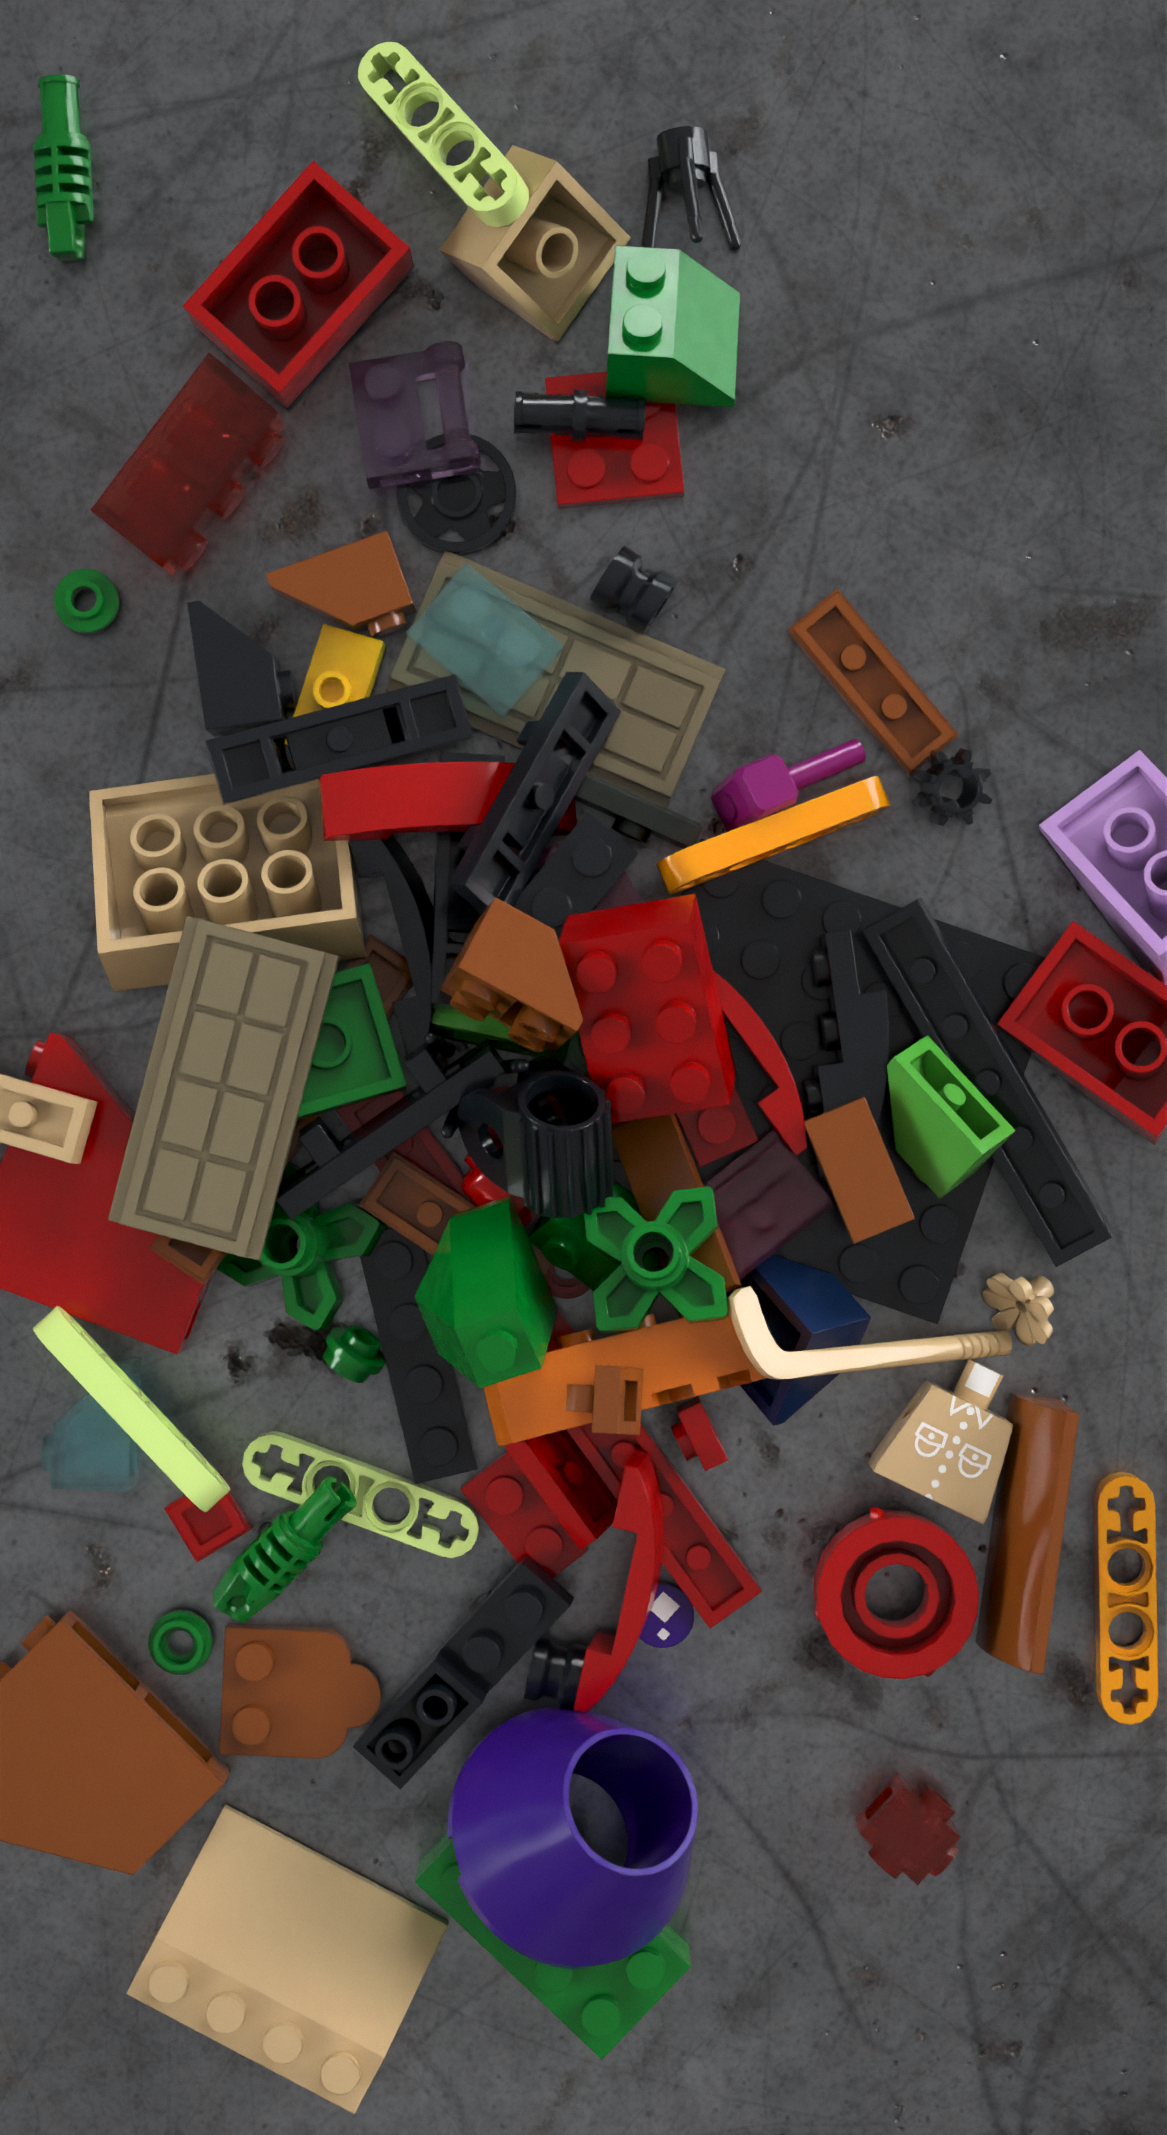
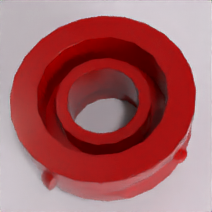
M870 1507V1514H866L848 1523L831 1539L822 1552L815 1571L813 1595L816 1608L814 1613L816 1619L821 1622L830 1643L846 1661L864 1672L882 1678L907 1679L926 1675V1677L931 1676L936 1669L944 1666L961 1650L972 1633L978 1615L979 1590L975 1571L966 1553L945 1528L928 1517L913 1512L884 1511L878 1507ZM901 1564L912 1567L923 1577L925 1589L922 1603L917 1610L904 1619L893 1621L879 1618L872 1613L866 1606L865 1591L867 1583L873 1574L887 1565Z

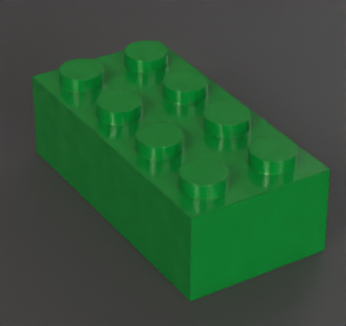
M448 1832L418 1863L415 1883L601 2060L691 1967L689 1944L668 1924L646 1946L619 1961L587 1966L582 1969L554 1967L537 1962L507 1946L486 1927L471 1908L457 1880L462 1875L455 1855L453 1839H448Z

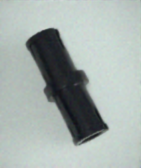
M574 389L573 395L515 392L514 434L540 433L571 436V442H585V437H616L620 439L643 440L645 398L587 396V390Z

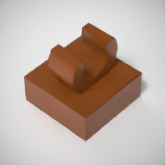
M595 1365L594 1386L567 1384L566 1411L593 1413L592 1433L640 1435L643 1369Z

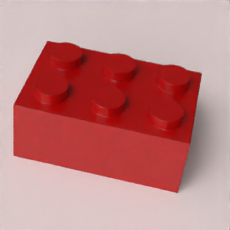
M312 161L187 300L183 307L193 325L284 407L288 408L414 268L410 247L316 162Z
M696 894L569 915L566 918L558 942L583 1017V1022L578 1031L590 1079L600 1089H605V1099L611 1100L612 1124L730 1105L736 1069Z

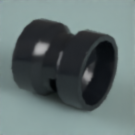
M623 546L597 583L590 596V600L605 610L614 609L617 605L621 606L620 612L625 615L627 625L643 635L666 604L678 581L662 570L652 572L647 569L645 572H642L641 556L628 547Z

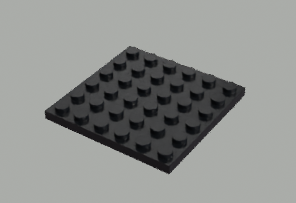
M765 860L758 861L682 891L681 896L696 894L713 970L748 1002L761 1018L780 1048L795 1081L802 1104L804 1120L810 1119L806 1104L804 1081L815 1079L813 1066L838 1062L837 1050H825L820 1014L831 1012L828 987H816L812 966L811 949L822 948L820 935L851 930L860 994L886 990L889 1018V1062L923 1038L862 932L902 907ZM934 919L1024 1074L1031 1052L1001 1030L997 1023L1046 957ZM724 1018L736 1069L734 1086L759 1141L700 1167L684 1131L683 1134L703 1186L713 1189L717 1222L729 1253L736 1255L738 1248L750 1246L792 1262L833 1274L853 1296L938 1325L994 1163L992 1156L973 1175L939 1199L925 1183L917 1178L912 1168L896 1152L887 1072L885 1096L877 1127L915 1219L855 1244L852 1243L828 1182H818L814 1150L807 1131V1149L797 1156L793 1155L755 1104L758 1099L775 1088V1086ZM613 1142L614 1181L634 1196Z

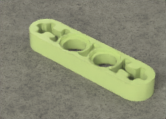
M387 41L377 44L368 50L361 59L358 68V79L375 104L481 222L491 227H502L517 220L526 210L529 201V189L508 159L404 46L398 42ZM391 69L398 73L407 85L399 94L383 78ZM428 102L439 103L437 115L431 122L420 127L411 125L413 114L418 107ZM466 140L474 141L473 153L467 161L456 166L446 165L448 152L454 145ZM486 174L489 175L500 189L505 191L497 200L489 196L478 182Z
M56 1306L33 1327V1331L45 1347L203 1512H208L230 1491V1487L218 1471L64 1309Z
M270 1431L262 1433L249 1444L244 1452L242 1466L246 1478L253 1486L267 1493L302 1505L315 1491L314 1478L317 1471L326 1466H337L348 1475L350 1481L349 1489L357 1501L356 1507L341 1520L447 1558L464 1555L472 1549L477 1541L480 1527L478 1513L469 1502L460 1497L422 1483L415 1484L414 1480L284 1432ZM272 1445H278L283 1448L281 1459L298 1467L302 1463V1454L313 1457V1462L303 1476L302 1491L290 1486L297 1476L295 1473L278 1469L272 1478L262 1474L264 1463L255 1459L256 1452L266 1453ZM397 1488L407 1496L410 1504L409 1513L401 1521L394 1523L385 1522L375 1513L373 1506L374 1497L382 1489ZM421 1498L434 1502L427 1512L428 1515L446 1519L450 1511L462 1514L460 1525L469 1529L467 1536L456 1535L452 1543H445L440 1540L442 1529L425 1521L422 1525V1534L410 1531L409 1529L418 1517Z

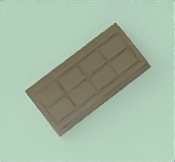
M444 551L390 675L385 691L390 692L455 674L470 728L523 750L524 746L517 743L520 733L528 721L540 720L566 672H585L621 711L586 776L591 774L667 808L726 669L647 635H642L633 629L462 556Z
M186 916L108 1220L244 1258L261 1260L340 956Z

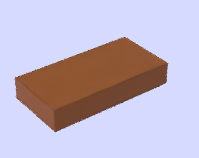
M865 1097L858 1098L803 1121L852 1243L855 1244L915 1219Z

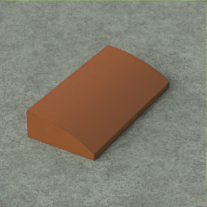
M1010 1393L1007 1419L1013 1424V1429L997 1483L976 1644L986 1653L1009 1665L1030 1673L1044 1674L1079 1413L1060 1399Z

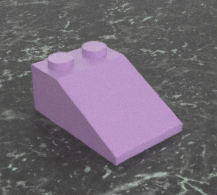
M1138 750L1039 824V828L1124 944L1155 978L1167 985V777L1141 750Z

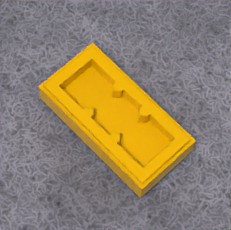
M323 623L293 717L370 697L387 647L384 641ZM285 739V745L287 746V748H289L287 740Z

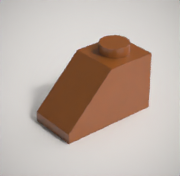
M388 531L266 574L269 585L277 596L355 633L369 630L372 638L402 629L407 626L405 616L417 612Z

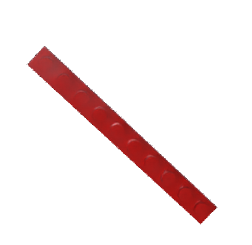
M402 1090L343 1107L336 1111L350 1131L354 1132L403 1098L405 1093ZM426 1126L374 1162L381 1172L396 1151L471 1201L462 1190L464 1175L429 1126ZM557 1304L558 1312L546 1352L558 1350L557 1337L576 1333V1330ZM642 1422L640 1423V1435L592 1433V1423L566 1429L617 1501L625 1465L635 1450L648 1452L656 1473L664 1514L663 1565L710 1629L762 1592L760 1585Z

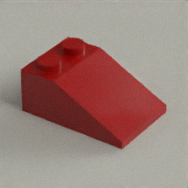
M1072 921L1002 1016L997 1026L1102 1109L1155 1145L1167 1129V985Z

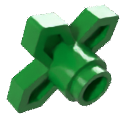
M290 1162L283 1173L281 1182L301 1168ZM276 1200L261 1260L227 1253L217 1269L245 1287H253L281 1276L286 1313L312 1330H325L330 1325L344 1300L331 1261L370 1256L385 1230L386 1224L358 1206L359 1204L347 1203L320 1214L319 1203L317 1202L291 1220ZM299 1238V1250L297 1251L296 1243Z
M699 1187L674 1190L655 1221L647 1222L622 1197L605 1199V1207H596L592 1210L591 1215L584 1213L587 1243L620 1263L612 1274L593 1292L596 1326L600 1333L609 1334L638 1330L659 1295L689 1324L724 1320L728 1317L724 1277L691 1257L718 1229L712 1188ZM652 1251H661L667 1255L669 1263L663 1270L650 1272L643 1266L644 1258Z

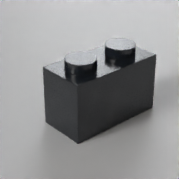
M587 812L523 890L514 908L555 929L559 941L566 918L569 915L594 911L637 858L638 852Z

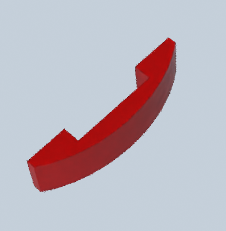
M414 763L323 774L319 778L324 841L388 840L392 833L466 831L468 826L481 825L515 763ZM575 796L553 836L569 835L577 825Z
M713 970L724 1018L775 1086V1088L758 1099L755 1104L790 1152L797 1156L807 1149L806 1129L803 1124L805 1120L802 1104L788 1064L761 1018L748 1002Z
M635 1450L625 1465L612 1526L638 1533L617 1632L614 1635L597 1630L586 1649L573 1709L583 1713H587L604 1696L626 1665L647 1623L660 1581L664 1551V1514L661 1493L649 1454L640 1450Z

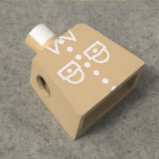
M969 1359L953 1392L926 1380L871 1455L868 1464L873 1472L984 1525L989 1514L1013 1429V1424L1007 1418L988 1409L1003 1375Z

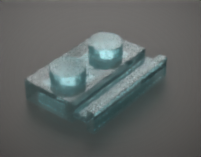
M467 562L425 609L424 614L406 631L407 636L452 675L455 674L460 682L503 719L564 649V645Z

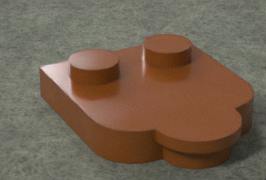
M227 1623L224 1637L219 1754L310 1759L328 1757L342 1746L349 1728L360 1727L368 1723L375 1716L382 1697L379 1681L368 1668L352 1663V1651L349 1643L339 1632L333 1629L310 1626Z

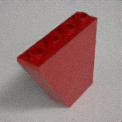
M50 1032L46 1042L38 1040L35 1043L25 1068V1076L33 1078L32 1083L94 1100L98 1103L81 1164L68 1163L14 1146H7L2 1162L0 1161V1289L51 1308L60 1306L72 1316L177 1355L186 1349L212 1276L205 1286L201 1285L150 1250L159 1234L108 1220L135 1113L72 1036L61 1032Z

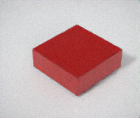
M231 1489L208 1512H203L185 1494L164 1508L196 1563L253 1528L252 1523Z

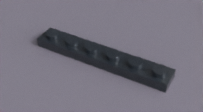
M921 897L862 931L923 1038L928 1035L1014 1128L1015 1132L991 1156L1055 1267L1112 1238L1115 1233L923 899Z

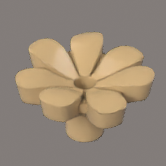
M998 1273L986 1281L988 1288L983 1290L982 1296L988 1306L1000 1311L991 1318L994 1328L1009 1332L1015 1327L1018 1340L1027 1346H1033L1036 1341L1040 1344H1045L1053 1333V1328L1048 1321V1317L1054 1310L1049 1300L1054 1294L1052 1283L1041 1275L1035 1276L1030 1282L1022 1276L1012 1280L1004 1273Z

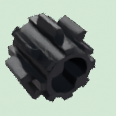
M960 748L955 757H951L949 760L941 750L934 749L931 751L932 760L930 763L932 766L926 772L913 770L911 775L917 780L922 781V791L917 793L918 795L912 802L919 807L932 805L930 810L933 812L932 823L944 826L949 817L953 818L955 814L961 823L970 825L973 823L972 815L975 814L972 808L978 803L991 804L992 799L987 794L982 793V783L987 781L992 772L988 768L972 769L973 762H970L972 751ZM946 774L963 779V791L957 800L943 797L940 794V784Z

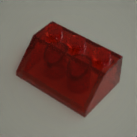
M208 353L90 511L112 534L168 576L172 577L179 566L184 570H188L205 549L208 540L203 537V534L215 518L219 516L222 519H226L241 502L246 492V488L241 484L254 466L266 467L278 453L284 442V437L279 433L285 425L274 408L219 359Z

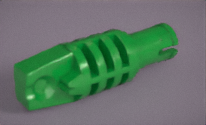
M48 75L38 80L41 100L42 134L38 135L33 143L37 225L40 228L47 227L49 252L57 260H84L85 224L94 223V202L92 196L91 145L87 141V137L81 134L80 81L70 75Z
M327 1476L313 1494L295 1511L279 1514L272 1521V1525L266 1527L260 1533V1537L253 1540L248 1549L244 1550L236 1558L213 1590L214 1607L232 1619L245 1623L276 1599L285 1590V1586H289L297 1578V1574L302 1573L309 1566V1562H312L321 1554V1548L323 1547L322 1539L348 1512L356 1507L357 1501L351 1490L343 1482H340L333 1490L332 1488L337 1484V1480L335 1477Z

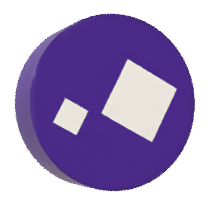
M659 1581L653 1607L639 1637L650 1646L656 1648L675 1646L688 1636L693 1627V1605L677 1584L669 1581Z

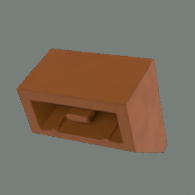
M495 897L474 924L440 990L452 996L450 1005L460 1013L478 1021H485L486 1017L489 1016L509 1027L510 1030L507 1035L519 1045L542 1053L545 1047L555 1052L578 1031L583 1022L555 929Z

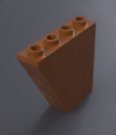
M72 1610L58 1623L47 1615L20 1642L29 1652L13 1668L4 1660L0 1662V1841L134 1875L225 1784L231 1769Z

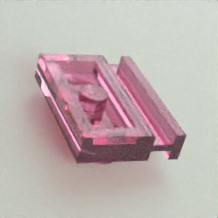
M774 1130L703 1185L713 1189L717 1222L740 1280L834 1206L829 1196L796 1156L787 1148Z

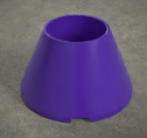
M553 1706L527 1711L501 1724L484 1737L473 1749L458 1774L448 1812V1839H453L455 1855L462 1875L457 1880L471 1908L496 1937L520 1954L540 1963L567 1969H582L587 1966L619 1961L634 1954L652 1941L667 1925L680 1903L688 1880L698 1819L697 1794L692 1777L678 1754L664 1741L650 1733L591 1710L583 1713L572 1708ZM572 1774L583 1776L598 1784L611 1796L619 1808L626 1826L628 1842L627 1855L623 1867L612 1864L600 1857L587 1845L578 1832L569 1804V1785Z

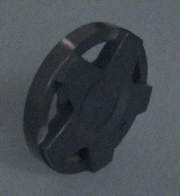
M445 433L426 440L408 456L398 478L397 502L403 521L419 541L443 553L448 551L454 554H465L488 546L506 529L515 509L516 484L508 461L490 442L468 433ZM449 446L441 464L421 461L429 453ZM477 450L490 457L500 471L481 470L478 466ZM408 487L423 499V504L415 517L411 514L408 505ZM505 501L500 517L491 527L487 514L488 508ZM448 529H455L465 541L451 542L436 537Z

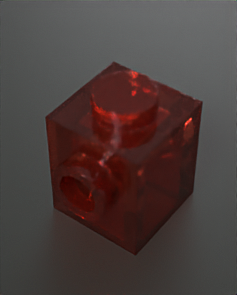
M898 1772L889 1779L855 1818L860 1834L873 1845L868 1851L869 1855L884 1871L895 1879L904 1872L912 1881L919 1885L928 1873L935 1877L943 1872L958 1852V1847L955 1843L961 1837L954 1822L950 1819L956 1813V1810L929 1785L920 1792Z

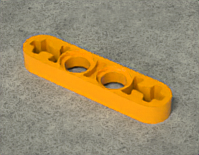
M879 776L870 777L682 849L660 860L656 865L668 893L674 894L864 821L888 809L891 804Z
M1117 1472L1109 1474L1099 1482L1093 1497L1096 1693L1099 1703L1111 1718L1119 1723L1131 1725L1140 1723L1151 1716L1158 1700L1156 1517L1154 1496L1148 1485L1133 1474ZM1127 1486L1129 1493L1134 1497L1140 1498L1139 1506L1130 1507L1128 1510V1528L1133 1532L1142 1529L1141 1539L1125 1535L1107 1539L1108 1529L1121 1532L1120 1515L1114 1508L1108 1507L1107 1504L1108 1499L1119 1497L1120 1487ZM1125 1548L1133 1549L1141 1556L1142 1569L1140 1574L1131 1582L1119 1583L1114 1581L1108 1573L1109 1559L1118 1550ZM1120 1613H1135L1141 1618L1143 1623L1141 1637L1133 1645L1125 1647L1116 1645L1111 1641L1108 1632L1111 1621ZM1109 1657L1127 1661L1144 1657L1143 1665L1130 1662L1131 1680L1137 1688L1143 1689L1142 1696L1132 1697L1131 1707L1123 1708L1121 1702L1116 1697L1111 1696L1112 1690L1122 1688L1123 1668L1118 1663L1109 1665Z

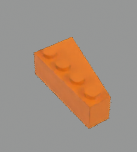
M728 1308V1317L724 1320L689 1324L678 1313L679 1319L656 1324L654 1314H649L645 1317L638 1330L619 1332L617 1335L597 1340L594 1329L557 1337L558 1350L546 1352L541 1369L483 1388L499 1447L592 1423L593 1413L566 1411L567 1384L594 1386L595 1365L643 1369L641 1410L766 1379L767 1377L761 1375L753 1367L744 1353Z

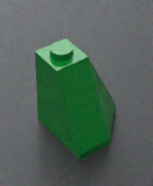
M511 1196L451 1215L414 1297L438 1354L478 1388L541 1369L558 1308Z

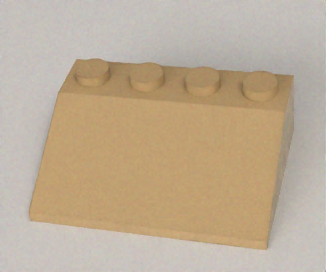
M289 763L291 768L295 769L293 763ZM214 774L89 791L97 950L113 992L169 984L186 916L340 956L339 961L366 957L361 899L355 862L349 841H324L319 780L226 805L222 804Z
M225 1804L126 1994L355 2114L390 2048L449 1922Z

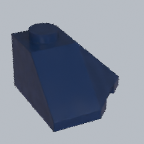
M750 1246L738 1248L733 1264L742 1286L726 1292V1298L736 1289L751 1286L757 1295L768 1330L776 1344L783 1351L794 1352L860 1345L871 1316L833 1274L792 1262ZM840 1373L781 1380L766 1378L740 1385V1387L771 1424L775 1426L789 1419Z

